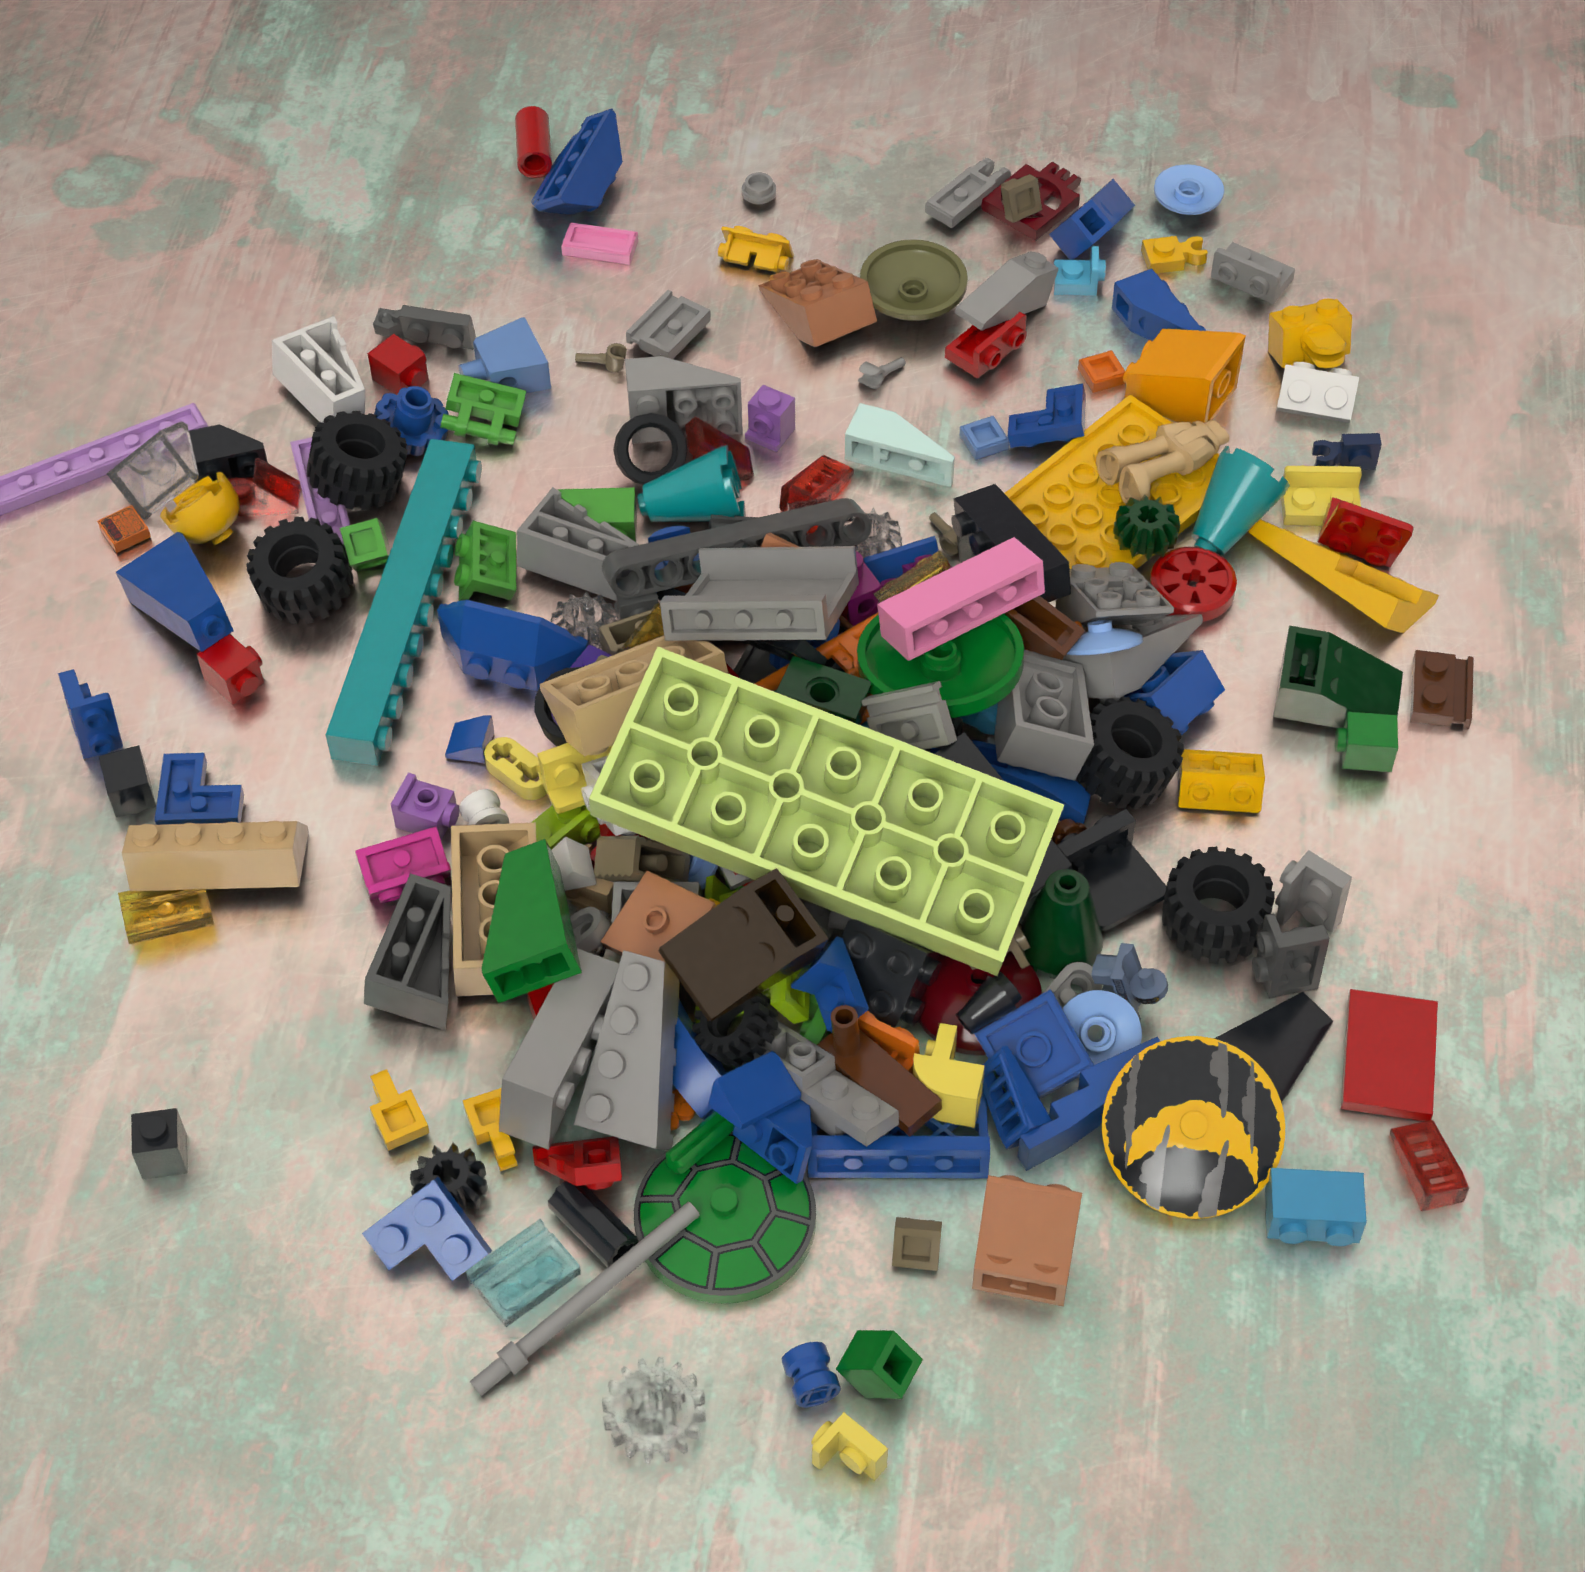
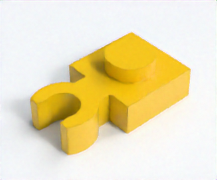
M1177 236L1142 240L1141 252L1147 269L1152 268L1156 274L1184 270L1185 263L1203 265L1207 261L1208 254L1207 250H1202L1203 238L1199 236L1190 237L1185 242L1180 243Z

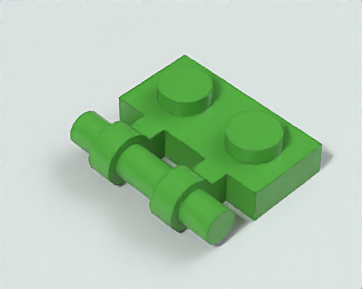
M454 373L445 410L458 412L459 415L456 417L443 414L440 428L455 431V436L465 438L467 434L487 439L488 444L498 446L500 442L513 446L517 431L502 427L503 424L518 427L526 390ZM474 416L490 420L492 422L491 425L470 420V417Z

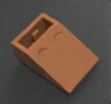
M819 259L803 262L800 265V269L790 273L779 272L769 277L770 281L758 285L761 293L796 337L813 347L877 322L868 281L838 269L836 266L824 263Z
M988 1175L972 1289L1064 1306L1082 1193L1072 1191L1070 1188L1060 1184L1044 1186L1025 1182L1021 1178L1012 1175L1001 1177Z

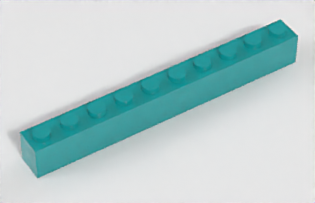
M430 439L325 734L330 756L333 760L378 766L383 751H388L391 746V726L393 720L399 719L403 708L402 694L404 688L411 686L414 658L421 656L424 643L423 632L425 627L431 626L433 620L434 599L442 594L444 584L443 573L445 568L451 567L453 543L462 534L463 513L470 510L473 484L479 483L481 478L482 463L476 460L474 444Z

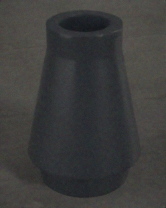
M999 972L998 976L993 978L988 975L964 1007L955 1015L964 1028L972 1035L978 1029L1017 1009L1015 1005L1022 1000V996L1003 973Z

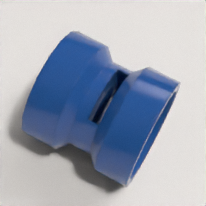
M808 1342L790 1349L781 1358L785 1374L793 1379L792 1394L796 1405L799 1407L808 1408L824 1404L836 1397L841 1391L837 1375L827 1367L830 1362V1356L823 1342Z

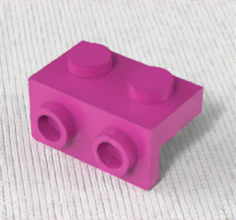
M437 827L355 850L370 901L379 898L380 903L398 900L410 873L445 884L444 878L451 877V867L449 862H447Z

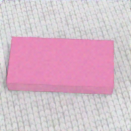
M570 222L561 245L562 255L630 265L638 244V232Z

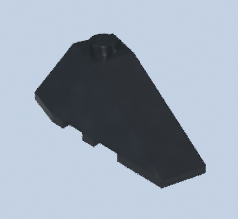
M1301 992L1214 1039L1233 1045L1254 1059L1273 1082L1282 1103L1286 1095L1292 1090L1296 1079L1306 1063H1309L1330 1030L1333 1020L1304 992Z

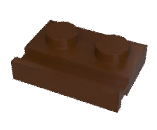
M1415 650L1412 667L1410 722L1451 727L1452 723L1463 724L1465 729L1470 728L1473 706L1474 657L1468 656L1467 660L1456 659L1455 654Z

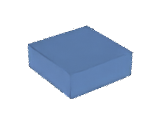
M994 416L960 426L959 436L975 460L1009 449V439Z

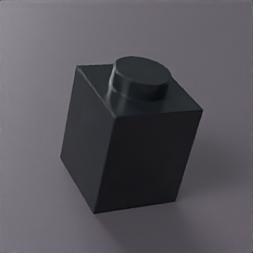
M139 745L99 756L107 794L116 817L137 814L143 810L156 807L148 770Z
M177 1108L131 1114L132 1156L142 1179L187 1174V1133Z

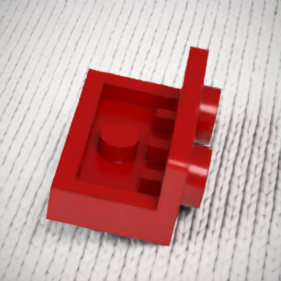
M1019 312L1012 319L982 331L972 325L945 347V358L977 379L980 378L989 369L996 368L1001 360L1012 350H1017L1022 346L1027 336V316Z

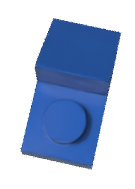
M836 936L820 951L816 959L803 967L791 983L793 989L815 995L827 1031L832 1032L831 1013L836 1007L841 1005L851 1006L857 1011L858 1018L869 1009L846 945L841 937Z

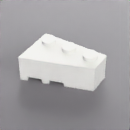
M335 316L272 340L273 375L319 422L323 423L324 418L329 415L336 417L337 412L345 411L347 414L352 413V411H361V414H365V388L353 359L350 360L346 343L338 332Z

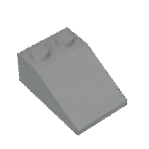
M1024 649V667L1020 680L1015 688L998 702L995 725L997 761L1007 763L1013 767H1023L1045 773L1049 776H1058L1075 781L1094 746L1082 664L1052 658Z

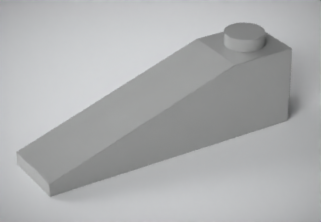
M1202 614L1166 615L1143 624H1132V629L1126 630L1143 636V642L1140 645L1126 650L1097 655L1066 654L1063 660L1083 665L1087 698H1100L1101 704H1104L1105 700L1111 698L1118 702L1120 697L1140 689L1203 623Z

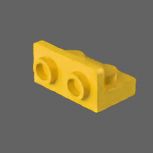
M1184 749L1181 755L1183 760L1179 766L1180 787L1178 805L1180 808L1259 813L1261 811L1265 783L1262 754Z

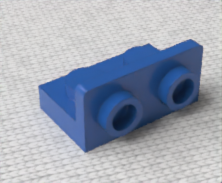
M74 669L58 673L83 759L104 755L122 748L123 744L109 693L91 696L87 683L79 685Z

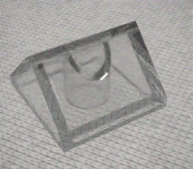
M183 421L160 430L106 473L129 504L134 507L139 516L144 520L148 519L199 478L188 425Z

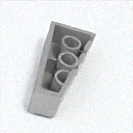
M578 948L582 973L553 984L502 1078L499 1132L548 1150L577 1085L589 1066L619 967L617 962Z
M623 950L574 1121V1125L659 1150H669L673 1144V1134H670L671 1112H674L675 1094L672 1093L673 1066H676L677 1049L674 1048V1037L679 1002V979L665 961Z

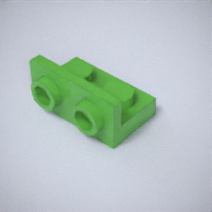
M473 520L467 532L459 535L455 545V556L459 557V565L454 577L455 586H459L458 600H469L474 591L511 600L516 592V532Z

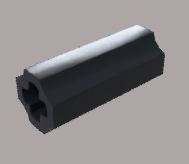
M564 1181L555 1189L554 1194L548 1200L549 1209L607 1268L638 1243L637 1236L586 1185L575 1186Z

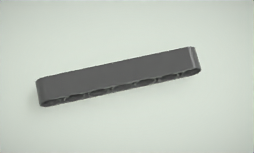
M841 498L616 550L605 557L602 563V572L617 596L633 598L695 583L701 575L700 560L693 561V559L699 553L698 550L700 548H733L739 543H744L742 548L761 547L767 533L781 534V538L799 547L854 546L863 543L869 537L872 531V523L870 518L854 500ZM855 517L850 525L844 526L849 518ZM819 525L814 533L806 535L811 527ZM669 560L664 568L655 570L660 562ZM631 570L626 577L617 579L621 571Z

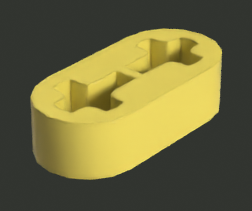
M508 737L495 738L486 745L484 750L487 770L492 776L525 800H537L547 794L542 782L538 757L517 741ZM500 755V756L502 757V758L496 760V757H497V756ZM508 755H510L511 763L505 759ZM524 775L530 778V780H528L526 783L524 780ZM539 777V781L535 782V781L533 780V779Z

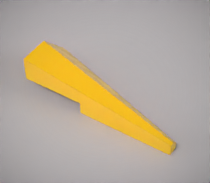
M1262 519L1248 531L1249 534L1386 629L1404 633L1435 605L1439 595L1431 591L1418 588L1403 579L1391 576L1368 564L1335 552L1319 543L1308 541L1291 531L1279 528Z

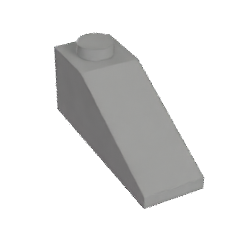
M1030 251L1011 258L956 306L955 314L982 331L1012 319L1019 312L1026 314L1047 305L1059 268L1048 262L1047 258L1038 252Z

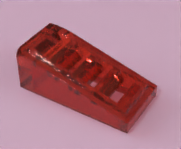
M822 455L781 487L780 510L784 512L831 501L853 476L854 469L826 455Z
M1434 1120L1392 1128L1389 1134L1421 1211L1465 1201L1469 1191L1468 1183ZM1426 1135L1428 1139L1427 1141L1409 1144L1407 1141L1408 1138ZM1432 1149L1434 1153L1421 1157H1416L1415 1152ZM1435 1163L1439 1165V1168L1425 1171L1422 1166ZM1444 1177V1182L1435 1184L1430 1182V1179Z

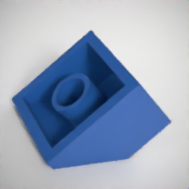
M1203 650L1173 653L1140 689L1128 693L1124 697H1129L1132 702H1136L1137 699L1145 701L1146 706L1151 708L1153 706L1161 710L1160 714L1163 717L1168 716L1174 722L1172 728L1178 729L1180 734L1183 735L1189 729L1188 724L1196 716L1206 713L1215 705L1214 700L1225 691V688Z

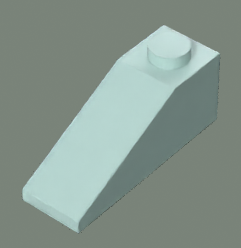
M859 403L845 433V460L947 487L952 486L955 456L896 412Z

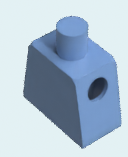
M525 317L475 338L473 345L476 360L458 365L461 375L526 390V393L551 389L548 361Z

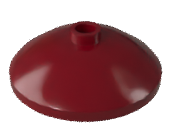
M1012 951L1006 953L999 972L1003 973L1011 981L1022 996V1000L1015 1005L1016 1008H1019L1040 996L1042 988L1039 978L1031 965L1022 969ZM940 954L938 961L942 963V967L932 986L927 985L921 999V1001L925 1002V1008L918 1021L933 1040H936L940 1023L957 1026L956 1052L966 1055L984 1056L986 1054L975 1034L971 1035L955 1014L964 1007L981 984H976L973 980L984 981L988 975L992 978L995 975L978 968L972 970L970 965Z

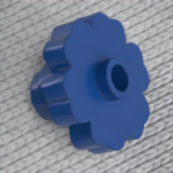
M411 386L401 388L398 395L386 393L383 395L382 400L376 404L374 415H377L376 418L380 420L386 419L391 423L390 427L398 428L401 432L400 437L406 440L407 455L421 456L425 448L427 449L430 439L445 441L447 438L448 430L442 429L440 426L443 414L449 415V413L445 410L439 399L431 398L430 393L422 387Z

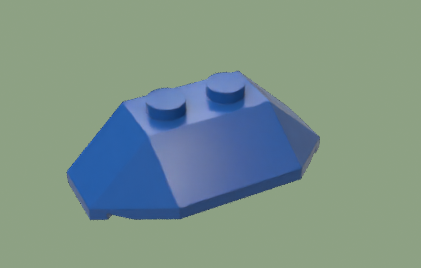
M612 108L586 117L581 124L580 131L569 140L558 155L550 172L546 175L531 201L532 205L539 212L573 215L585 210L591 212L602 204L603 196L608 187L615 181V175L623 162L616 113Z
M471 600L456 601L448 605L440 604L437 609L441 635L462 672L476 679H488L508 684L517 689L524 688L538 692L539 684L543 683L551 674L565 668H570L589 645L587 639L581 636L574 637L566 629L544 618Z

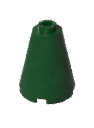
M1061 869L1055 871L1046 880L1021 923L1022 931L1031 947L1024 951L1029 964L1035 972L1039 969L1050 974L1052 979H1055L1067 965L1074 962L1087 963L1093 967L1097 954H1101L1103 948V935L1087 879L1075 870Z

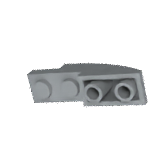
M773 1018L778 1022V1029L770 1030L769 1033L775 1038L772 1044L765 1041L762 1047L767 1051L764 1054L774 1051L780 1057L801 1092L800 1099L810 1106L811 1121L829 1135H843L847 1133L866 1147L899 1125V1112L897 1109L835 1070V1056ZM756 1052L753 1054L755 1059L760 1057Z

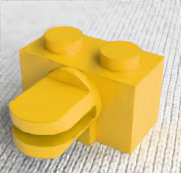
M1329 298L1321 299L1314 304L1288 306L1281 311L1269 313L1268 352L1282 368H1285L1286 364L1293 366L1294 362H1307L1315 364L1319 368L1340 366L1344 363L1345 355L1350 354L1352 314L1338 299Z

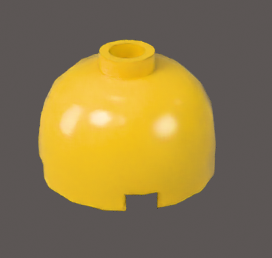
M222 472L216 473L217 480L215 481L206 476L189 486L173 499L177 506L171 512L165 507L160 514L167 527L174 534L177 532L183 533L189 544H204L211 540L216 545L233 533L230 526L237 519L240 508L239 499L232 484Z

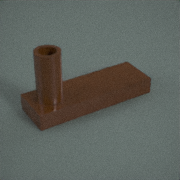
M841 1005L832 1011V1033L818 1043L817 1046L835 1056V1070L897 1109L899 1112V1125L897 1126L910 1137L942 1109V1100L859 1029L858 1014L853 1007Z

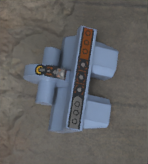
M1121 943L1117 956L1097 954L1091 973L1094 984H1102V990L1115 993L1129 1002L1136 1011L1140 1021L1141 1018L1138 1012L1140 1004H1155L1167 994L1168 982L1165 974L1154 968L1142 969L1134 944Z

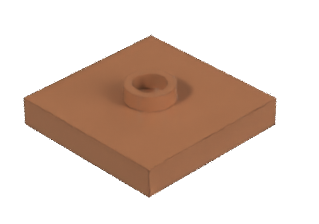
M646 871L600 942L605 948L621 956L623 950L665 961L658 951L659 948L717 905L654 873Z

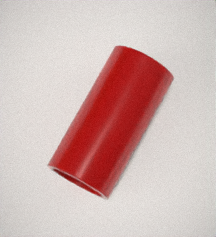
M524 107L515 116L517 166L520 173L524 176L540 178L547 175L552 168L549 117L546 111L540 107Z

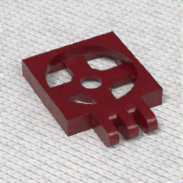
M1054 162L1049 163L1040 172L1025 164L1004 182L1013 178L1020 179L1029 174L1038 178L1042 210L1028 216H1038V218L1026 217L1014 223L1007 220L1002 203L1001 184L982 199V210L1032 240L1037 241L1079 206L1080 195L1074 192V190L1080 185L1081 178L1075 174L1070 176V171L1065 168L1059 170V165ZM1052 196L1061 201L1056 210L1044 204Z

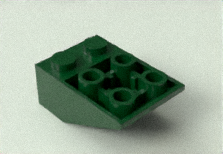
M1289 625L1273 717L1335 728H1344L1347 712L1397 715L1398 718L1403 672L1330 632Z

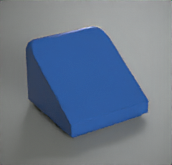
M483 715L456 722L445 757L447 759L485 764L484 750L486 745L492 741L494 735L492 716Z

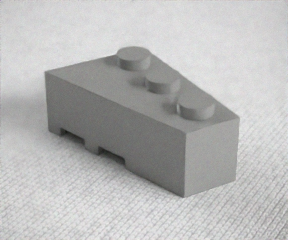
M552 487L517 530V566L617 601L616 594L611 589L602 572V563L611 552L639 544L605 521L600 524L587 516V509L579 504L573 507L561 499L560 491ZM631 570L621 571L617 579L626 577Z

